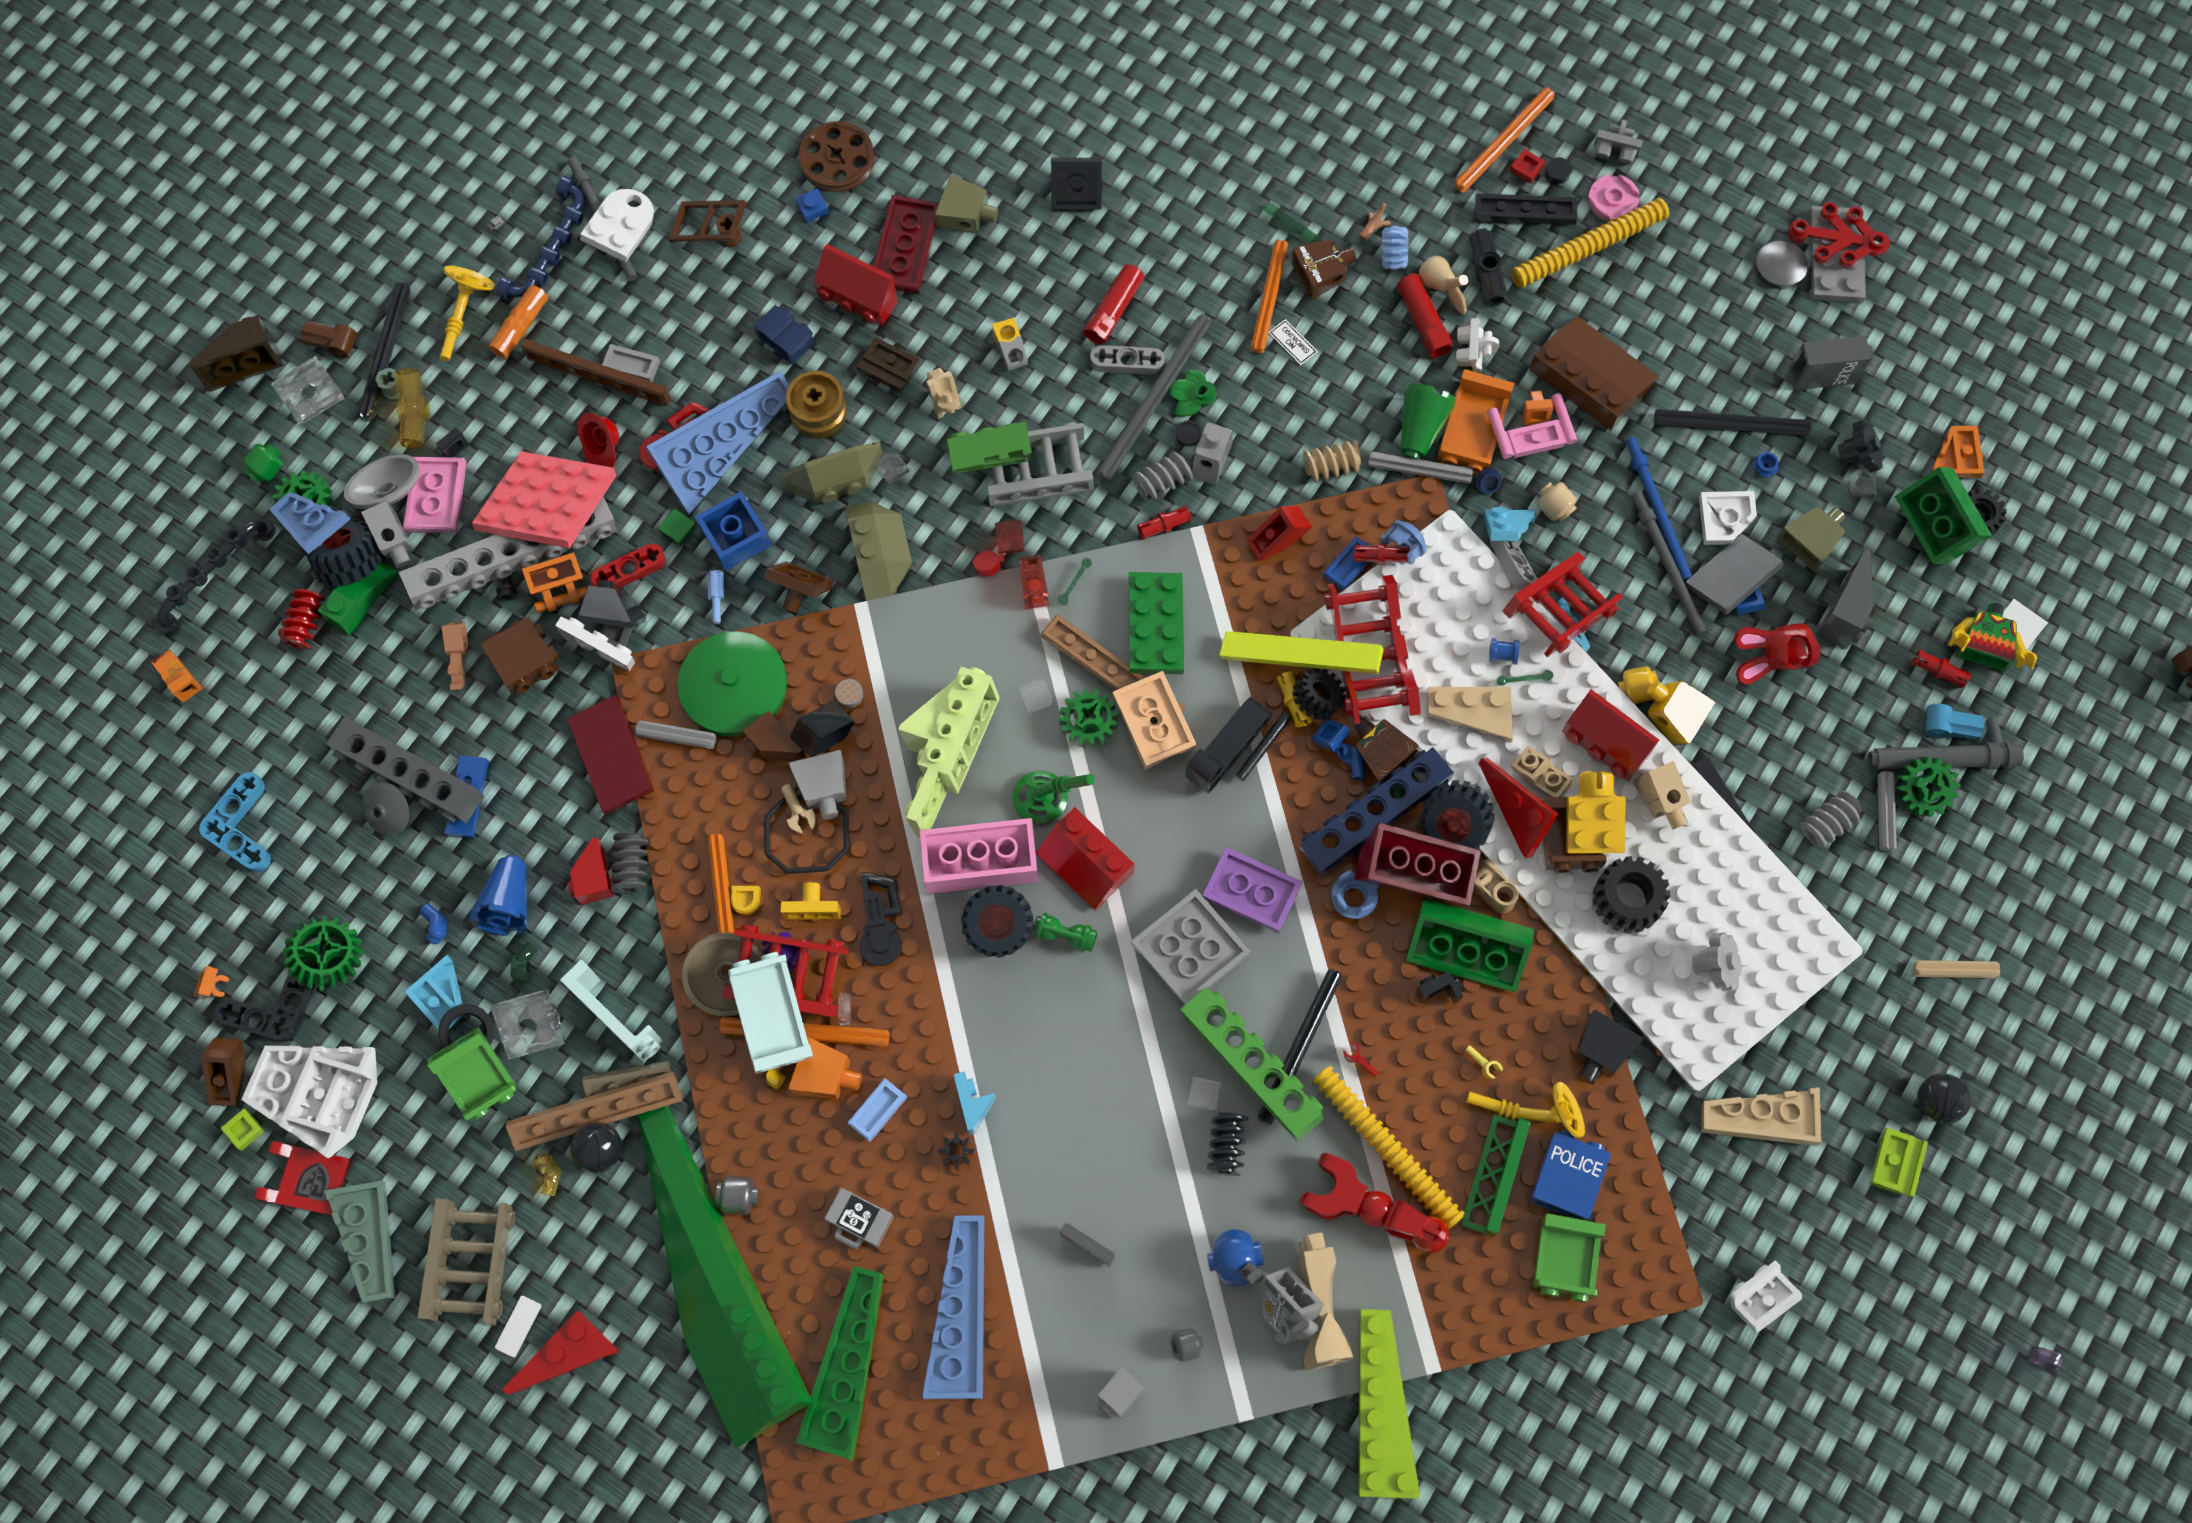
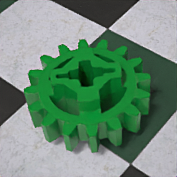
M305 470L301 471L300 476L291 472V479L289 480L283 477V486H275L279 494L272 495L276 503L289 492L308 498L318 505L324 504L328 506L327 503L333 502L332 497L329 495L332 490L322 476L318 477L313 471L308 475Z
M1085 688L1081 696L1076 691L1073 692L1074 700L1066 698L1065 705L1067 707H1060L1062 717L1059 718V724L1064 726L1062 728L1063 735L1070 733L1069 742L1072 743L1077 739L1081 748L1085 742H1089L1090 748H1094L1095 741L1104 745V737L1106 736L1111 739L1113 737L1111 729L1116 730L1118 727V722L1114 721L1118 719V712L1113 711L1115 709V702L1107 703L1108 694L1099 697L1098 689H1095L1093 694H1089L1087 688ZM1103 711H1105L1107 715L1106 723L1104 722V719L1100 717ZM1071 714H1073L1074 718L1077 719L1074 726L1072 725L1070 720Z
M1923 756L1922 762L1920 759H1913V767L1908 765L1903 767L1907 772L1906 775H1898L1897 777L1903 781L1902 785L1896 786L1897 790L1903 791L1899 800L1908 801L1905 808L1908 810L1915 808L1914 814L1922 816L1925 813L1926 816L1933 817L1934 811L1937 814H1944L1943 806L1952 808L1953 804L1950 799L1959 798V795L1954 792V788L1961 787V784L1954 783L1953 781L1958 776V773L1949 772L1952 765L1949 763L1942 765L1941 758H1934L1932 761L1931 757ZM1927 768V770H1924L1922 775L1916 777V774L1918 772ZM1926 782L1932 786L1930 791L1925 787ZM1941 797L1937 802L1933 803L1935 798Z

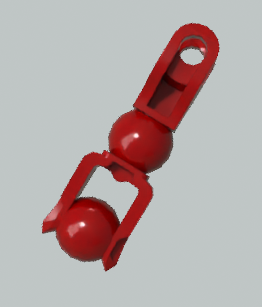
M1329 1153L1320 1154L1318 1159L1319 1167L1334 1178L1336 1186L1330 1194L1324 1196L1305 1192L1299 1200V1204L1303 1209L1324 1220H1334L1343 1215H1349L1354 1218L1359 1216L1361 1221L1367 1226L1374 1228L1384 1227L1383 1231L1388 1235L1412 1242L1418 1249L1430 1254L1438 1253L1448 1244L1450 1237L1449 1229L1446 1223L1439 1217L1425 1216L1401 1200L1393 1202L1390 1196L1382 1191H1368V1186L1360 1183L1357 1179L1356 1171L1350 1162Z

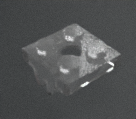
M316 356L271 383L299 425L304 424L345 398ZM306 387H315L316 395L313 398L305 399L302 397V391Z
M548 989L491 1006V1011L508 1060L565 1044V1038L560 1026V1015L556 1012V1003L552 1001ZM524 1019H532L535 1021L537 1028L532 1033H524L520 1030V1022Z

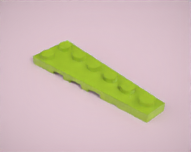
M1360 1309L1358 1496L1420 1499L1391 1310Z

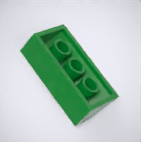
M1423 898L1406 961L1442 972L1449 971L1450 974L1516 993L1532 947L1534 929Z

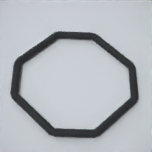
M802 794L796 795L798 800H804ZM783 797L764 817V848L766 857L788 874L825 872L830 870L849 850L847 810L838 802H835L837 809L843 814L844 848L826 866L788 868L770 853L769 819L787 802L785 797Z

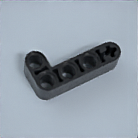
M1249 697L1205 750L1199 749L1194 754L1186 767L1185 777L1209 794L1267 725L1273 713Z

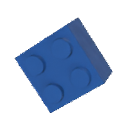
M742 491L695 516L700 531L725 571L772 546L767 531Z

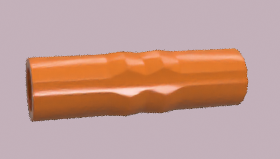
M530 285L517 305L511 310L510 315L504 320L502 327L490 342L488 348L500 358L507 359L520 339L526 334L527 329L532 325L535 317L548 300V295L537 286Z

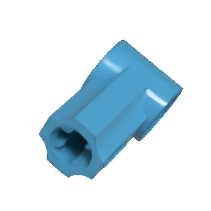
M1932 704L1927 706L1925 734L1932 738L1954 736L1978 741L1982 736L1985 720H1983L1981 715L1953 711V708L1949 705Z

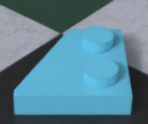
M1503 507L1484 510L1483 520L1490 541H1518L1522 533L1528 530L1529 522H1535L1536 511L1507 510Z

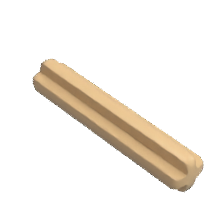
M1917 960L1913 963V973L1916 977L1996 978L2000 975V965L1996 961Z

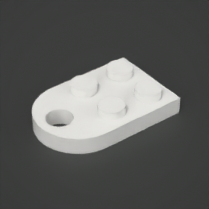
M621 189L612 192L605 198L582 231L581 240L627 262L652 225L654 210L651 201L644 194L631 189ZM636 201L640 203V206L631 207L627 203Z

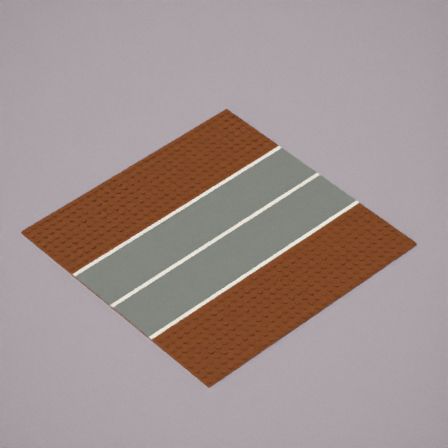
M1419 476L1290 505L1298 506L1312 528L1295 544L1263 561H1259L1246 539L1277 509L1148 537L1145 540L1139 539L1006 569L988 577L975 576L736 630V632L750 633L762 638L781 657L787 673L788 687L784 703L775 718L790 735L800 717L834 700L855 722L843 741L815 755L818 756L841 750L845 765L847 800L839 804L848 812L849 850L830 870L825 872L788 874L765 855L764 817L784 797L781 791L782 786L791 784L796 795L802 794L789 763L794 761L764 760L759 753L753 755L744 744L747 740L745 735L734 737L715 735L716 744L713 749L639 737L635 733L636 724L640 720L705 731L689 718L680 702L678 675L690 651L709 637L633 653L631 656H633L635 664L630 671L611 662L617 696L621 701L655 790L637 799L644 839L649 841V844L646 845L648 862L710 1193L715 1201L718 1182H723L726 1176L751 1177L755 1183V1188H760L758 1206L753 1205L751 1212L747 1215L725 1214L721 1211L720 1206L717 1207L810 1397L853 1266L884 1275L854 1460L852 1461L796 1443L808 1405L756 1437L772 1523H845L1359 1393L1360 1309L1391 1310L1403 1382L1699 1307L1703 1304V1297L1627 1061L1625 1060L1610 1078L1600 1073L1594 1084H1589L1578 1077L1584 1063L1577 1060L1574 1055L1588 1016L1595 1009L1613 1020L1604 989L1519 894L1512 911L1501 914L1494 911L1480 896L1473 892L1470 906L1455 907L1534 929L1532 947L1517 992L1451 974L1452 977L1458 978L1464 990L1462 992L1463 997L1459 1003L1454 1005L1446 990L1421 1003L1416 995L1418 987L1421 986L1419 982L1432 974L1438 977L1446 973L1406 961L1423 898L1378 886V901L1372 913L1361 919L1346 918L1333 906L1331 893L1334 884L1343 873L1350 870L1353 873L1356 872L1355 852L1321 878L1300 853L1301 840L1311 831L1317 833L1323 829V824L1327 819L1335 814L1339 817L1346 812L1345 807L1356 798L1362 800L1369 795L1367 791L1380 781L1376 778L1365 759V779L1360 781L1352 780L1351 767L1340 760L1336 752L1313 743L1311 740L1312 736L1325 720L1321 718L1315 720L1314 715H1312L1311 723H1307L1303 727L1295 726L1290 709L1283 702L1285 697L1277 677L1281 675L1283 679L1282 673L1291 671L1297 681L1310 668L1223 660L1220 657L1225 631L1290 637V633L1295 627L1325 605L1324 594H1329L1328 584L1331 583L1322 577L1323 572L1355 536L1359 537L1369 546H1379L1381 535L1391 528V524L1395 520L1408 522L1421 532L1450 510L1440 479ZM1392 541L1391 543H1389V544L1386 545V546H1400V545H1398V544H1396L1394 541ZM1370 562L1351 584L1379 563ZM1041 565L1042 577L1033 578L1030 566ZM1021 567L1029 568V579L1022 580ZM1129 572L1182 573L1183 675L1165 674V677L1176 700L1186 707L1183 716L1197 745L1190 752L1187 751L1183 754L1171 756L1150 769L1144 770L1134 748L1129 730L1112 695L1114 690L1041 637V632L1058 614L1129 666ZM1335 587L1337 595L1340 594L1342 591ZM960 667L967 669L975 667L984 671L986 675L991 676L1000 699L959 793L947 792L931 829L1023 819L1015 810L1013 791L1017 782L1028 773L1047 771L1058 777L1065 775L1076 777L1092 774L1095 779L1093 785L1073 788L1072 791L1067 792V806L1060 817L1046 824L1032 823L1035 854L1054 826L1076 807L1135 863L1134 874L1096 911L1037 855L1038 882L1005 886L1014 888L1015 891L1021 893L1025 900L1029 902L1031 912L1033 913V926L1036 917H1042L1044 912L1056 917L1064 927H1072L1077 924L1092 926V929L1098 931L1092 952H1079L1080 950L1072 948L1064 938H1056L1051 941L1036 939L1037 933L1033 932L1032 927L1031 934L1021 949H1018L1011 955H1005L997 958V956L987 957L985 954L975 951V948L967 943V938L962 932L963 927L961 923V916L963 915L965 905L981 889L927 894L921 839L916 837L905 816L906 807L910 800H914L917 793V782L923 774L917 763L918 753L908 749L898 729L901 723L956 678ZM1141 674V675L1144 676L1145 678H1147V677H1149V676H1151V675H1154V674ZM846 679L857 681L863 690L861 703L853 708L841 706L835 695L837 685ZM1085 688H1087L1089 694H1093L1095 689H1098L1099 697L1108 694L1107 703L1115 702V709L1113 711L1118 712V719L1114 720L1118 722V727L1116 730L1111 729L1113 737L1110 739L1105 736L1104 745L1095 741L1094 748H1090L1089 742H1085L1082 748L1079 747V740L1077 739L1070 743V733L1063 735L1062 728L1064 726L1059 724V718L1062 717L1060 707H1067L1065 699L1074 700L1073 692L1076 691L1081 696ZM1313 688L1319 697L1325 699L1319 690ZM1251 697L1273 713L1272 717L1216 787L1207 794L1185 777L1186 767L1194 754L1199 749L1205 750L1243 703ZM1344 703L1328 719L1348 727L1350 733L1342 743L1350 744L1358 750L1356 744L1363 736L1355 729L1352 715H1346ZM1103 711L1100 717H1102L1104 719V722L1106 723L1107 715L1105 711ZM1282 712L1289 714L1292 719L1244 782L1239 780L1235 776L1257 745ZM1071 714L1070 720L1072 725L1074 726L1077 719H1075L1074 715ZM1150 719L1152 724L1157 723L1154 719ZM1044 777L1033 778L1034 780H1040V779H1041V780H1046V781H1048V782H1051V781H1052V780H1050V779H1048V778H1044ZM1023 785L1020 791V802L1027 800L1026 792L1029 787ZM1054 793V799L1051 804L1055 808L1059 805L1061 793ZM1427 799L1391 826L1423 834L1425 829H1420V821L1422 819L1420 815ZM799 800L801 807L809 810L805 800ZM786 802L769 819L770 853L788 868L826 866L844 848L843 814L837 809V817L824 820L822 819L820 808L813 809L816 816L815 827L811 830L808 820L799 816L798 825L803 832V835L792 831L787 823V820L792 816V812ZM1377 805L1367 808L1368 812L1372 815H1379L1383 812ZM1031 809L1028 810L1029 813L1034 814V815H1046V814H1047L1046 811H1044V812H1036V811H1033V810H1031ZM1443 810V818L1447 824L1453 828L1460 829ZM1354 821L1348 822L1345 825L1346 829L1351 832H1356L1360 829V825ZM722 834L724 838L730 899L732 886H760L761 888L760 905L753 914L740 915L731 905L734 930L735 927L741 928L742 924L759 926V932L770 934L775 932L778 935L781 932L787 931L794 938L826 943L827 939L844 941L843 946L849 948L848 955L839 954L831 993L833 1002L838 1003L837 1016L830 1017L801 1011L800 1014L802 1022L807 1024L889 1031L890 1039L886 1047L818 1041L848 1056L850 1060L848 1070L862 1074L861 1083L857 1091L842 1087L840 1096L836 1100L793 1095L788 1088L797 1062L782 1067L780 1072L786 1076L785 1081L779 1089H774L767 1083L766 1074L768 1071L755 1074L745 1035L721 1033L719 1025L723 1016L706 1013L698 1008L686 994L682 982V969L688 952L704 937L718 933L708 846L709 835ZM1326 838L1323 844L1327 848H1335L1338 842L1334 838ZM1226 847L1303 882L1279 934L1207 901L1251 951V954L1209 988L1212 993L1217 991L1227 1003L1225 1008L1231 1014L1234 1011L1237 1012L1246 1023L1243 1027L1248 1033L1252 1034L1255 1032L1265 1044L1262 1048L1269 1055L1274 1053L1283 1063L1328 969H1334L1342 974L1338 988L1295 1075L1304 1086L1301 1089L1308 1098L1313 1095L1323 1107L1321 1110L1323 1121L1298 1143L1276 1119H1274L1271 1125L1258 1120V1114L1263 1104L1184 1019L1180 1010L1184 1005L1131 945V941L1192 891L1197 889L1203 895ZM1482 852L1480 853L1477 870L1482 867L1481 863L1485 859L1488 860ZM864 872L897 879L902 914L886 917L885 919L898 927L896 932L899 934L902 942L901 952L893 963L886 966H875L868 963L862 957L860 951V940L865 933L863 927L868 924L861 881V873ZM809 882L820 884V901H838L841 908V919L784 920L781 914V902L803 901V884ZM868 884L869 892L881 894L884 909L890 908L887 888ZM1351 888L1345 892L1344 901L1348 906L1356 908L1363 904L1364 895L1360 890ZM1505 893L1497 895L1502 902L1511 901L1509 895ZM991 905L981 915L982 929L991 937H1004L1013 929L1014 916L1010 909L1004 905ZM754 939V940H753V942H754L761 950H763V949L765 948V947L762 945V942H763L764 940H759V939ZM810 949L803 986L805 998L816 999V995H820L827 951ZM728 965L721 967L724 973H728V970L731 969ZM795 969L789 973L792 983ZM738 1014V1015H735V1016H725V1017L740 1018L739 1014ZM1215 1015L1209 1019L1208 1023L1212 1026H1217L1223 1021V1018ZM1232 1036L1228 1039L1227 1044L1232 1047L1238 1046L1242 1042V1038ZM1350 1042H1355L1359 1045L1361 1056L1379 1072L1375 1077L1356 1062L1349 1063L1344 1059L1343 1050L1351 1056L1357 1053L1351 1048ZM1468 1046H1471L1487 1061L1499 1062L1503 1070L1498 1072L1490 1065L1489 1072L1495 1078H1485L1482 1074V1067L1465 1050ZM1251 1057L1247 1060L1246 1065L1255 1068L1260 1065L1261 1059ZM1327 1066H1332V1072L1334 1074L1338 1073L1340 1075L1338 1078L1346 1082L1344 1085L1352 1088L1351 1093H1356L1358 1095L1357 1099L1359 1101L1363 1100V1106L1370 1108V1114L1374 1113L1377 1116L1375 1119L1383 1122L1381 1126L1383 1128L1387 1127L1389 1129L1388 1133L1395 1136L1394 1140L1402 1143L1400 1147L1402 1149L1406 1148L1408 1150L1406 1153L1409 1156L1413 1155V1161L1420 1163V1169H1425L1427 1171L1425 1174L1433 1177L1431 1181L1434 1184L1437 1182L1440 1191L1444 1190L1446 1192L1444 1195L1452 1198L1450 1202L1453 1205L1455 1203L1458 1205L1457 1209L1459 1212H1464L1492 1116L1494 1114L1498 1115V1112L1466 1103L1469 1092L1499 1101L1505 1099L1507 1103L1509 1101L1513 1102V1105L1518 1103L1519 1107L1551 1111V1107L1555 1106L1553 1099L1554 1084L1558 1082L1564 1083L1574 1095L1584 1120L1585 1134L1581 1138H1576V1140L1584 1143L1588 1141L1599 1143L1605 1147V1151L1611 1153L1590 1219L1588 1220L1590 1222L1606 1224L1605 1235L1601 1238L1595 1285V1289L1598 1290L1597 1296L1593 1299H1588V1303L1572 1301L1570 1300V1295L1559 1293L1558 1297L1545 1296L1540 1294V1289L1533 1288L1541 1218L1546 1213L1566 1217L1528 1202L1550 1136L1555 1131L1558 1133L1560 1130L1568 1131L1562 1123L1557 1124L1556 1122L1524 1119L1531 1122L1500 1229L1494 1238L1461 1227L1460 1220L1449 1230L1450 1237L1445 1248L1438 1253L1430 1254L1421 1251L1412 1242L1388 1235L1383 1231L1384 1227L1374 1228L1367 1226L1361 1221L1359 1216L1354 1218L1349 1215H1343L1334 1220H1324L1303 1209L1299 1204V1200L1305 1192L1324 1196L1334 1190L1336 1186L1334 1178L1322 1171L1318 1163L1321 1153H1329L1350 1162L1356 1171L1357 1179L1360 1183L1368 1186V1191H1382L1390 1196L1393 1202L1395 1200L1404 1201L1425 1216H1430L1432 1212L1429 1208L1427 1210L1424 1208L1426 1204L1423 1201H1418L1419 1197L1417 1194L1413 1195L1411 1193L1413 1191L1411 1188L1407 1189L1405 1187L1407 1183L1404 1180L1402 1182L1399 1180V1174L1395 1175L1393 1173L1394 1169L1386 1166L1388 1162L1380 1159V1153L1376 1154L1374 1152L1375 1148L1368 1146L1369 1141L1361 1138L1363 1136L1361 1132L1357 1133L1355 1131L1356 1127L1349 1125L1350 1120L1343 1118L1344 1114L1337 1111L1338 1107L1330 1104L1332 1100L1324 1097L1325 1093L1318 1090L1319 1086L1312 1084L1315 1076ZM964 1071L967 1079L973 1078L977 1095L971 1096L972 1099L993 1093L996 1097L995 1102L977 1132L969 1135L953 1075ZM885 1078L903 1092L907 1099L874 1139L869 1142L849 1126L847 1122ZM1276 1078L1268 1079L1265 1086L1271 1089ZM1289 1099L1284 1107L1288 1110H1296L1300 1106V1102L1296 1099ZM1231 1112L1249 1117L1248 1121L1240 1122V1126L1248 1129L1246 1133L1239 1134L1240 1138L1246 1140V1144L1238 1145L1237 1147L1245 1152L1244 1156L1236 1157L1237 1161L1244 1163V1167L1235 1169V1172L1239 1173L1240 1176L1219 1175L1207 1170V1164L1214 1162L1208 1158V1153L1215 1151L1209 1146V1142L1216 1139L1210 1135L1211 1129L1217 1127L1212 1124V1118L1219 1116L1217 1113ZM1572 1120L1571 1127L1575 1130L1574 1121ZM1497 1123L1495 1135L1500 1144L1510 1140L1513 1129ZM956 1132H958L961 1140L969 1137L971 1142L967 1148L975 1150V1154L968 1155L967 1158L970 1166H967L965 1163L960 1164L958 1171L955 1170L954 1164L951 1162L944 1166L942 1162L947 1156L941 1155L938 1152V1149L945 1148L946 1144L943 1138L946 1137L951 1140ZM1492 1140L1490 1149L1496 1147V1145L1494 1144L1493 1140ZM1508 1145L1503 1147L1505 1154L1507 1152ZM962 1146L958 1149L952 1147V1156L955 1154L959 1157L962 1156ZM1498 1150L1488 1154L1486 1160L1492 1172L1501 1168L1504 1162ZM1485 1168L1482 1177L1488 1174ZM1500 1172L1494 1175L1497 1182L1499 1179ZM1490 1177L1481 1181L1478 1187L1483 1199L1494 1195L1496 1189ZM840 1188L851 1191L853 1194L882 1209L885 1208L886 1211L891 1212L894 1219L878 1248L863 1242L857 1250H854L835 1240L837 1227L827 1223L824 1218ZM1477 1196L1475 1197L1473 1205L1480 1202ZM1492 1200L1489 1201V1202H1486V1204H1487V1206H1488L1489 1209H1490ZM1482 1205L1471 1210L1468 1221L1485 1226L1487 1215ZM954 1216H984L983 1399L924 1400L923 1390L948 1259ZM1064 1224L1072 1225L1115 1253V1260L1110 1268L1061 1237L1060 1230ZM1227 1230H1243L1250 1234L1252 1242L1259 1241L1263 1265L1257 1266V1268L1272 1274L1290 1267L1297 1275L1295 1261L1301 1256L1299 1242L1304 1240L1303 1237L1306 1235L1323 1233L1325 1247H1333L1336 1258L1332 1283L1333 1315L1350 1345L1353 1359L1342 1364L1305 1371L1304 1355L1311 1337L1303 1341L1297 1339L1286 1345L1278 1343L1274 1339L1275 1330L1262 1315V1288L1255 1282L1252 1285L1248 1283L1243 1286H1231L1224 1283L1216 1274V1271L1210 1272L1207 1254L1212 1253L1217 1237ZM844 1231L841 1236L855 1243L858 1239ZM1185 1329H1193L1203 1339L1200 1356L1196 1359L1180 1362L1175 1358L1171 1348L1172 1334ZM1123 1367L1145 1387V1392L1121 1420L1116 1415L1111 1419L1099 1408L1101 1401L1098 1399V1394Z

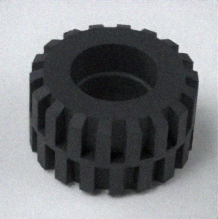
M1632 856L1625 857L1623 861L1620 858L1615 860L1612 865L1609 864L1605 868L1593 889V894H1595L1592 899L1593 905L1598 906L1595 911L1598 916L1603 915L1605 918L1602 922L1606 926L1609 922L1614 925L1612 929L1617 932L1620 928H1623L1624 933L1630 934L1633 930L1639 933L1645 928L1649 929L1657 922L1669 904L1667 900L1670 898V890H1666L1669 882L1668 879L1662 880L1661 878L1664 872L1661 869L1656 871L1653 868L1655 863L1651 861L1648 864L1643 863L1644 858L1638 857L1636 861H1633ZM1620 883H1632L1638 886L1645 895V906L1633 908L1625 905L1617 895L1616 886Z

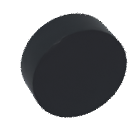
M1553 158L1547 164L1545 170L1546 177L1555 184L1565 183L1571 175L1572 166L1564 158Z

